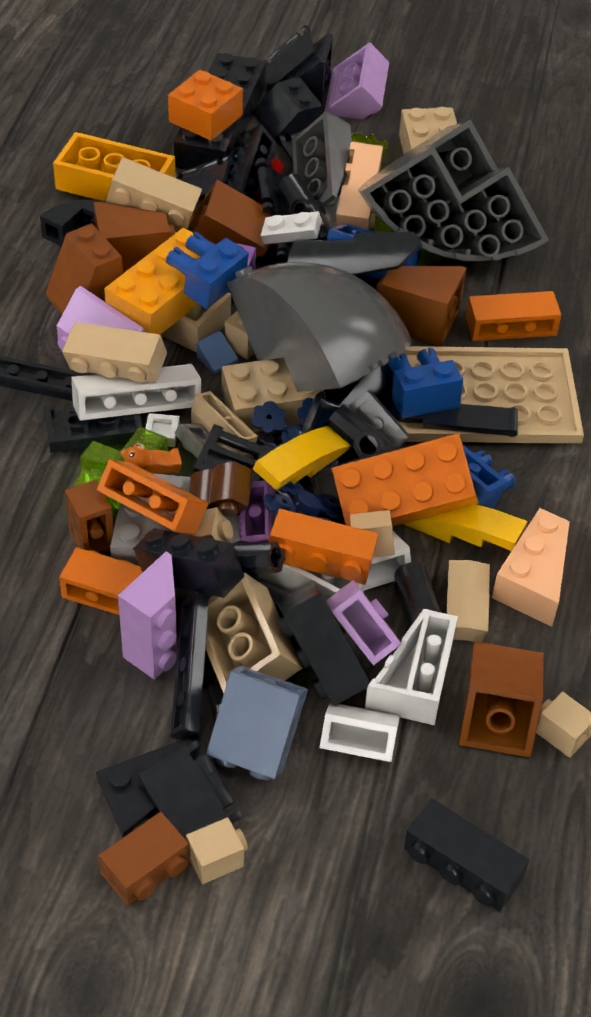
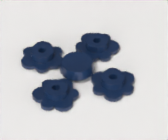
M305 399L302 407L297 409V416L301 418V426L289 425L285 428L286 422L284 418L286 412L283 409H278L277 404L273 401H267L263 406H255L253 411L255 415H253L251 423L255 428H262L265 434H271L273 430L282 431V444L268 443V445L274 446V449L295 437L302 435L303 423L313 399ZM322 410L321 418L316 423L315 428L325 427L332 413ZM335 459L323 469L337 465L338 459Z
M290 481L278 489L281 493H287L293 497V502L282 494H276L275 496L265 494L263 497L266 503L265 508L273 512L275 516H277L279 509L291 512L299 510L305 515L327 521L331 520L324 517L320 518L316 515L322 512L330 519L344 520L340 501L336 497L329 494L313 495L310 492L304 491L299 481L295 484Z

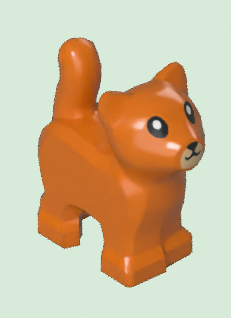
M136 443L120 451L125 462L132 463L150 473L163 475L180 473L182 462L178 448H173L171 451L148 450L144 444Z

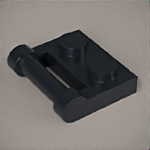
M214 424L195 463L193 473L213 469L222 463L237 462L252 469L251 482L260 481L262 477L253 470L256 460L217 445L218 443L227 445L258 457V459L274 450V446L266 443L262 446L223 431L224 427Z

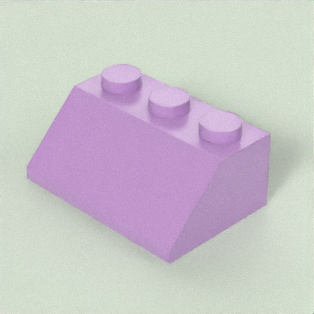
M370 42L333 68L324 112L327 111L336 117L364 119L370 114H376L382 108L389 62Z
M82 286L76 288L57 324V342L59 348L63 350L74 322L145 332V328Z
M168 552L161 555L118 595L123 658L154 680L163 671L170 670L177 658L175 589L172 555Z

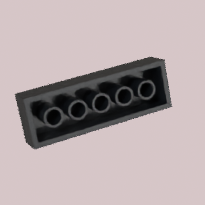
M217 53L208 73L243 88V115L212 141L181 127L174 140L175 168L187 170L216 159H220L223 164V157L230 155L233 150L236 136L247 129L253 116V110L256 108L265 89L266 61L233 56L229 53Z

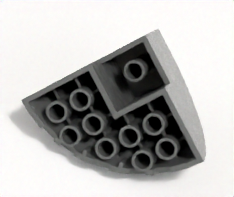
M471 120L443 129L379 171L358 190L371 210L392 231L414 232L423 245L421 249L443 257L464 261L501 260L502 258L523 254L549 241L509 167L497 168Z
M309 262L280 263L253 270L252 266H248L234 272L236 278L227 281L257 360L284 357L297 392L341 388L371 373L369 369L387 364L389 362L388 356L392 358L397 357L406 350L405 347L412 344L405 324L390 303L362 279L338 268Z

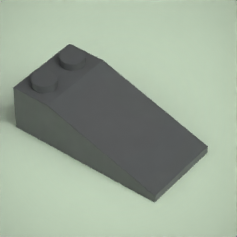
M327 111L292 140L294 174L299 175L314 200L321 201L324 206H327L337 198L352 142L350 124Z

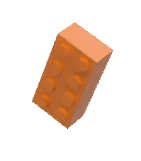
M459 433L332 468L347 526H351L350 514L390 510L392 527L478 504Z

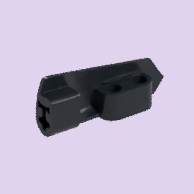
M414 232L358 233L354 236L353 240H296L292 244L288 262L318 263L338 268L354 276L400 268L423 245Z

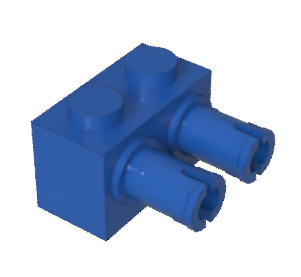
M195 232L189 236L185 246L188 250L200 256V258L194 259L180 248L175 247L174 251L171 250L168 253L166 263L185 275L184 294L208 309L230 291L227 281L236 278L234 272L247 267L249 252L226 237L218 244H214L198 232Z
M428 348V352L426 349L419 351L417 360L421 366L411 367L404 353L399 355L400 359L398 356L389 358L388 365L394 373L392 400L401 418L460 407L463 378L453 360L440 362L433 348Z
M463 445L478 500L477 505L495 509L503 491L514 486L515 477L512 473L508 474L509 471L507 469L500 470L498 473L491 468L492 458L489 454L485 455V451L480 450L474 454Z

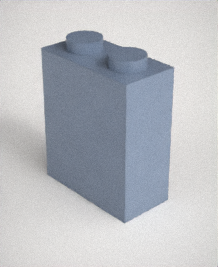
M241 665L231 670L206 754L215 757V761L222 766L229 768L240 766L250 770V775L262 780L275 779L284 771L308 689Z

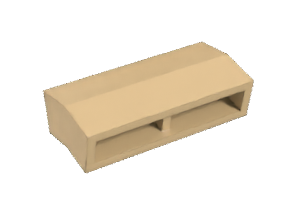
M211 391L195 395L191 408L192 424H202L209 433L213 425L216 424L224 427L223 431L256 443L258 436ZM219 443L223 448L227 450L233 451L235 453H238L240 455L246 456L254 460L253 455L247 454L240 450Z
M449 560L447 614L458 616L453 640L483 643L488 633L490 564L472 560Z

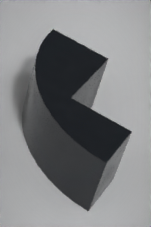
M71 201L45 211L40 215L42 238L62 246L67 233L89 224L95 226L94 202L103 201Z

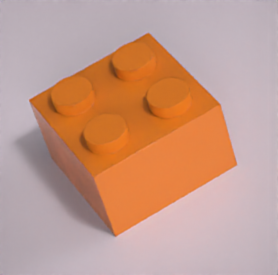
M198 70L168 94L169 122L212 141L243 115V88L211 75L206 71Z

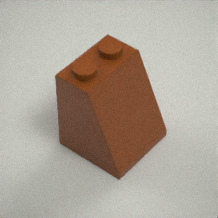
M216 180L193 213L187 230L193 233L198 232L214 244H218L226 237L236 244L256 247L257 258L258 256L263 257L269 247V244H263L261 232L265 218L272 216L265 214L262 210V205Z
M94 202L96 229L122 256L123 273L175 234L173 224L168 225L166 213L104 202Z
M93 224L69 232L64 238L46 291V297L61 315L79 286H82L105 302L104 288L123 274L122 256Z
M401 266L395 270H388L385 277L381 276L378 280L376 291L398 313L408 330L410 338L442 347L460 312L466 268L461 266Z
M474 641L467 679L459 740L460 746L531 758L543 700L544 653Z

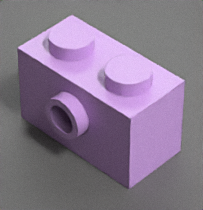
M354 580L326 600L331 612L373 666L401 645L395 633L384 620L389 614L376 598L370 602Z

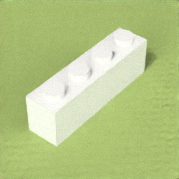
M192 364L162 367L156 383L145 381L139 383L120 377L108 378L101 374L71 377L73 406L79 420L192 408L195 395L201 393V378Z

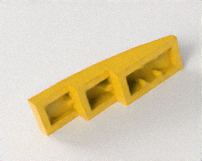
M329 426L321 427L297 436L272 450L256 461L253 470L277 491L290 481L295 484L306 475L311 478L347 452L351 445Z
M476 504L405 523L404 525L448 543L451 542L453 537H457L478 547H482L483 543L488 541L512 551L526 530L528 521Z

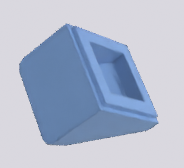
M220 331L197 342V359L213 374L222 371V366L233 365L238 362L236 354Z

